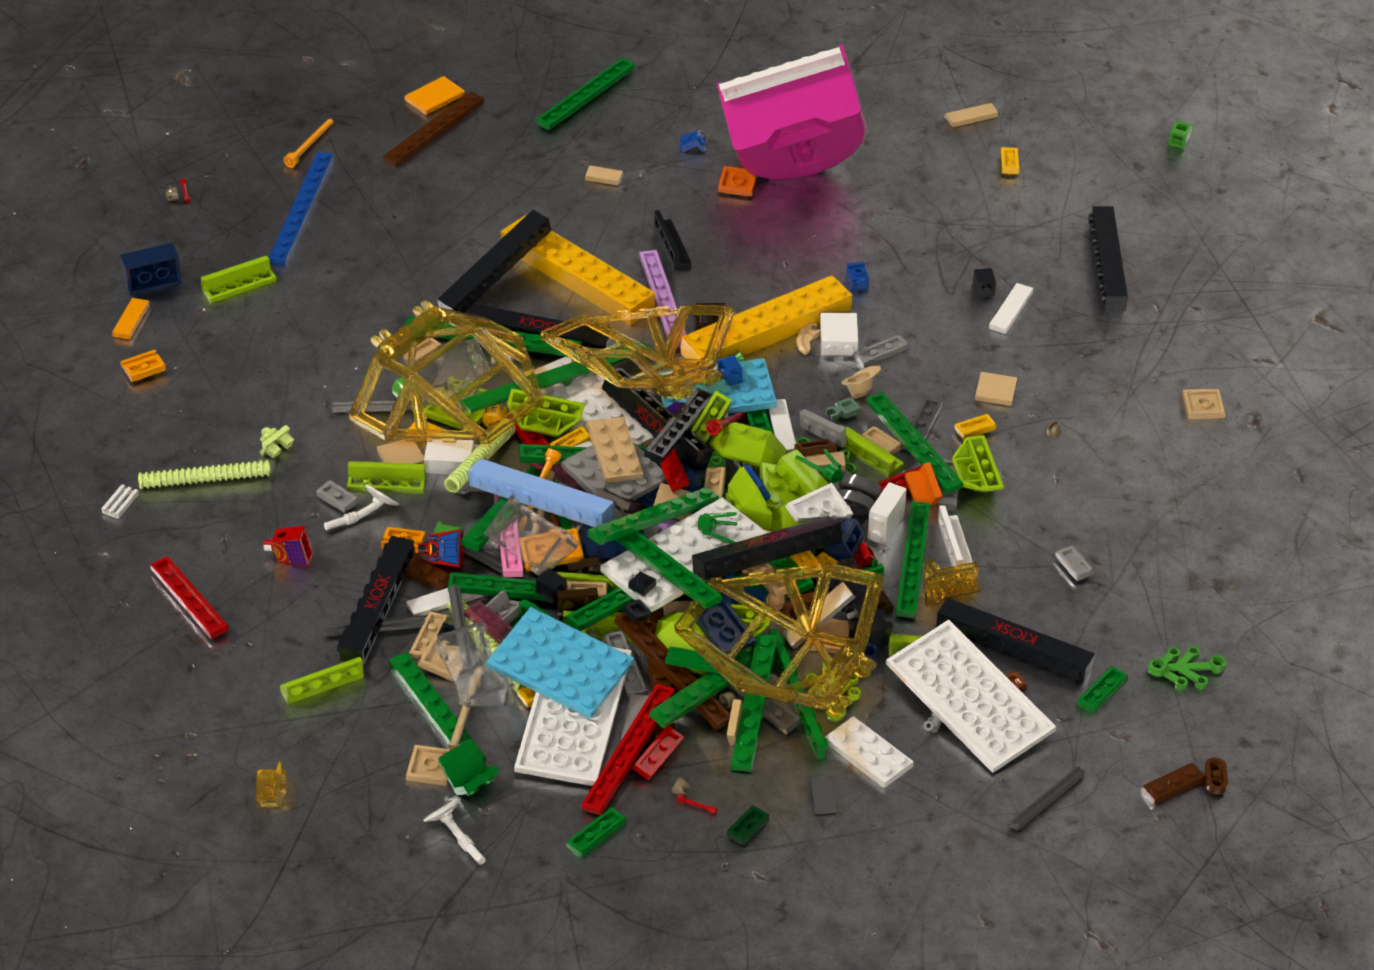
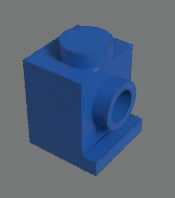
M865 262L847 264L846 279L851 291L869 288V276L865 268Z
M734 355L717 359V374L722 379H725L729 386L743 382L742 367Z

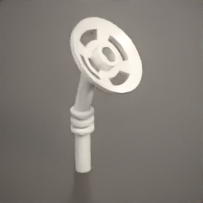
M366 484L365 487L374 497L373 503L358 512L353 511L352 513L344 514V517L325 522L324 527L326 530L344 524H354V522L357 523L359 519L375 511L384 503L398 506L399 503Z
M460 798L451 801L423 819L424 822L439 819L442 823L445 822L457 838L461 848L465 852H469L479 865L485 862V858L476 849L471 838L466 834L464 835L452 819L453 815L451 812L460 803Z

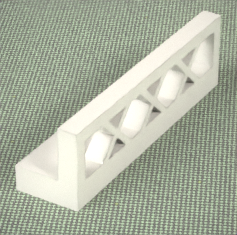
M945 505L939 506L938 525L955 577L975 575V567L958 516H948Z

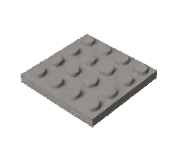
M634 442L633 444L643 471V477L636 478V480L605 483L593 445L561 461V467L587 493L595 496L598 488H601L621 497L636 500L658 488L660 483H668L663 470L655 462L644 457V452Z

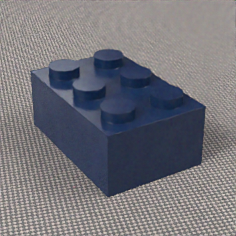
M173 243L120 255L124 284L129 295L182 283L179 256Z

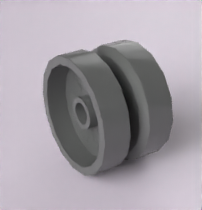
M844 474L839 482L841 490H838L854 514L869 516V511L874 505L875 500L879 498L882 488L878 483L866 477Z

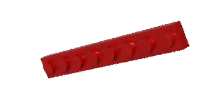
M656 684L582 802L581 807L583 811L601 815L657 726V723L649 717L650 711L675 695L676 691L674 688Z

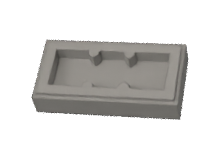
M1073 546L1056 551L1055 557L1076 581L1093 575L1094 569Z

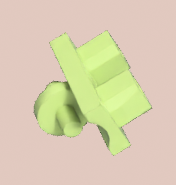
M287 425L278 431L276 428H263L261 430L262 437L260 438L263 449L259 453L262 456L268 454L275 459L282 451L278 446L279 444L285 449L291 447L294 439L289 434L290 428Z

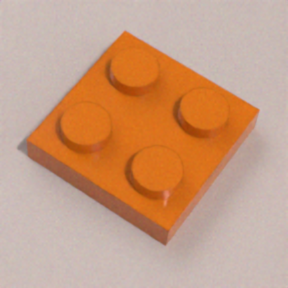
M724 166L718 185V192L752 197L757 176L751 175L744 168Z

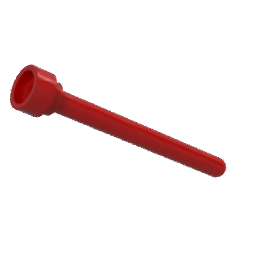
M738 412L722 420H710L706 424V430L710 435H717L723 430V427L745 418L746 412Z

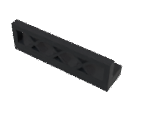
M660 210L654 211V228L673 269L690 268L691 260L672 220H664Z

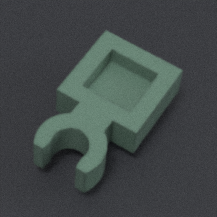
M852 397L836 402L835 407L826 408V416L831 414L832 422L837 421L841 416L847 419L861 413V407Z

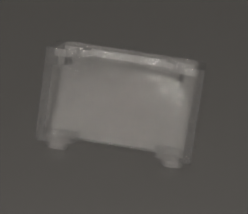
M476 339L438 346L434 354V361L439 369L428 387L420 383L416 384L412 390L413 396L418 402L455 411L467 410L462 405L461 399L476 395L490 371L489 361Z
M512 495L484 532L490 538L488 540L490 544L496 548L500 545L530 565V570L538 576L548 568H554L576 550L580 544L566 530L555 526Z
M483 621L437 635V644H435L436 653L442 657L458 691V700L466 708L506 706L513 703L514 684L511 678H507L506 675L503 676L486 667V661L490 658L492 652L490 641L484 636L487 628Z

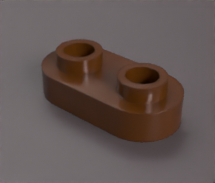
M1217 757L1209 758L1204 769L1206 788L1212 794H1223L1227 790L1228 785L1226 763Z

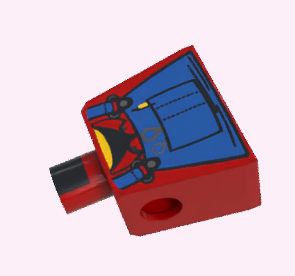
M452 530L429 535V543L418 544V554L429 555V563L464 568V546L461 545L464 530Z

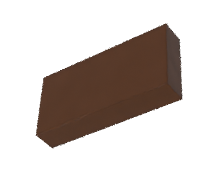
M828 439L794 444V450L797 449L803 456L823 454L824 449H827L829 453L836 452L837 445Z

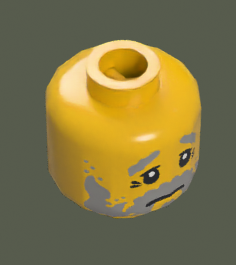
M502 403L484 408L482 416L484 425L490 429H496L502 421L507 420L508 410Z

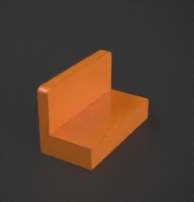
M930 462L924 463L918 471L905 474V479L914 502L930 503V506L939 503L943 495Z

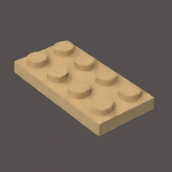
M618 417L587 421V429L605 483L642 478L643 471L625 418Z

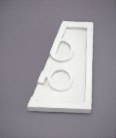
M832 483L786 505V509L796 522L812 521L825 516H830L833 519L850 518L854 514Z

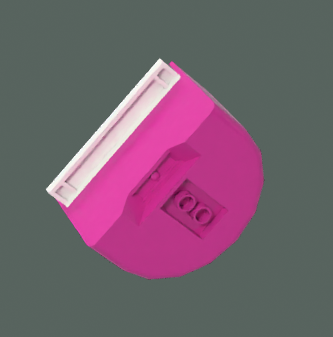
M843 43L839 44L840 48L821 51L815 55L805 56L799 60L786 62L777 67H770L764 71L754 72L748 76L737 77L722 84L717 82L733 148L740 164L751 175L769 180L814 175L838 165L853 155L864 142L866 137V121Z

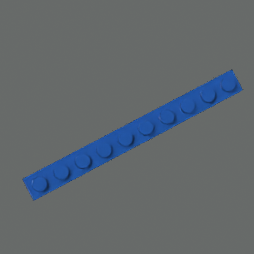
M316 153L268 257L270 264L286 266L334 161V154Z

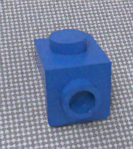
M699 130L686 133L680 137V149L682 152L696 146L702 152L706 151L707 139L704 135H701Z

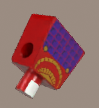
M305 526L279 528L275 531L272 539L264 541V550L274 551L279 563L308 567L313 556V550Z

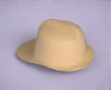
M870 366L864 368L841 383L847 386L854 399L860 398L872 390V377L881 371V367Z

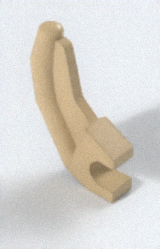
M817 323L807 324L799 330L796 344L798 350L804 355H808L810 352V342L820 337V329H817Z

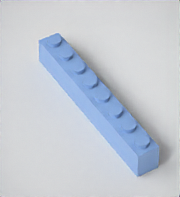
M480 459L468 470L469 486L592 527L608 523L614 518L613 501L484 459Z

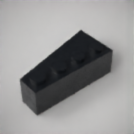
M853 572L835 578L832 590L844 582L856 597L841 611L847 615L849 626L852 631H855L859 646L861 647L862 644L871 642L878 649L887 647L894 625L891 621L886 622L884 618L886 617L883 609L878 610L877 600L874 596L868 595L869 588L859 573Z

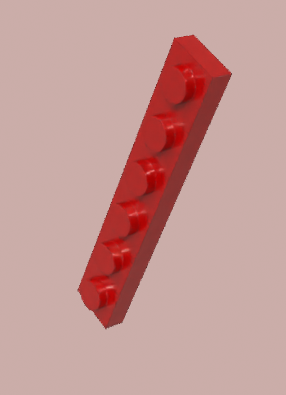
M168 556L150 564L151 570L210 639L229 631L225 621Z

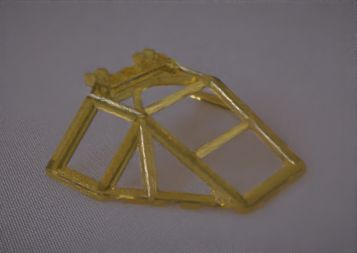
M424 300L421 302L422 308L418 306L412 308L414 315L417 317L392 335L385 329L380 330V336L384 341L376 335L370 338L372 344L377 347V351L372 358L355 398L349 418L350 421L386 441H393L394 438H403V441L432 442L433 439H442L446 443H456L457 440L480 441V444H490L543 405L544 400L521 335L485 317L446 308H438L432 306L429 301ZM448 324L455 326L453 328L442 329ZM459 334L415 365L416 349L423 341L428 338ZM472 335L498 364L447 399L422 378L418 372ZM506 342H509V343H512V344L514 343V344H515V348L512 347V346H510V345L507 344ZM406 353H408L407 367L396 362ZM506 354L520 361L524 374ZM383 367L405 379L386 425L364 413ZM504 369L526 393L528 399L484 430L454 404ZM421 392L462 426L463 431L428 430ZM411 399L416 429H398L400 420Z
M680 305V309L669 310L667 306L639 309L640 313L628 314V310L615 311V315L590 317L589 314H583L540 332L541 340L618 388L653 390L658 396H664L666 399L675 397L676 400H684L688 396L693 395V388L696 384L704 383L711 386L723 379L720 371H714L713 368L716 365L733 319L734 306ZM676 315L677 317L665 343L656 317ZM689 315L719 316L704 359L673 358ZM645 318L656 351L611 328L609 321ZM586 325L617 341V343L604 349L588 348L558 336ZM624 347H628V348H630V349H632V350H621V349L624 348ZM643 356L659 364L653 367ZM603 357L630 358L643 372L624 379ZM667 368H670L672 371H674L670 374L660 375L658 373Z
M823 563L821 567L808 568L807 565L777 569V573L764 574L763 571L749 573L748 577L733 579L711 578L707 584L717 592L727 595L758 613L728 654L695 632L694 628H691L705 611L695 601L691 603L674 625L675 632L738 691L797 705L829 710L832 714L841 716L845 712L844 708L848 707L851 702L847 696L840 694L854 673L861 678L869 677L871 670H874L877 665L873 659L864 657L884 579L882 574L831 563ZM818 577L808 613L796 580ZM831 578L867 586L854 639L818 631ZM784 582L798 621L744 592V587ZM765 617L807 639L774 686L734 659ZM823 644L840 647V650L831 659ZM814 645L827 666L822 675L784 685ZM813 686L808 694L797 691Z

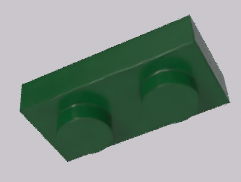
M752 805L727 830V836L745 846L769 821L770 815Z

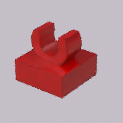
M866 542L858 545L861 552H857L854 555V558L857 560L856 564L860 569L864 568L867 564L871 567L872 560L876 559L872 549Z

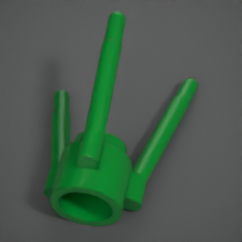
M827 449L823 451L833 464H827L824 468L796 455V459L822 472L823 475L821 474V476L826 481L834 484L841 479L843 473L840 468L842 465L836 462Z
M737 512L704 513L699 516L698 530L702 531V535H709L729 544L735 543V541L713 533L711 530H715L716 525L737 526V522L716 520L719 517L736 516Z

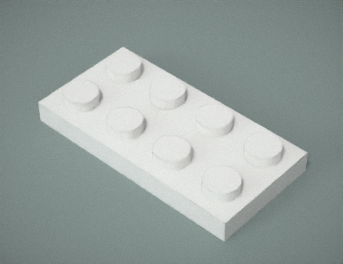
M854 716L825 736L829 747L883 788H886L913 767V761Z

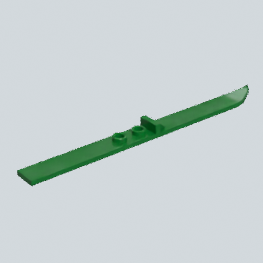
M632 342L461 399V403L470 413L508 401L511 388L535 392L561 382L566 387L571 384L573 378L651 352L654 348L642 342Z

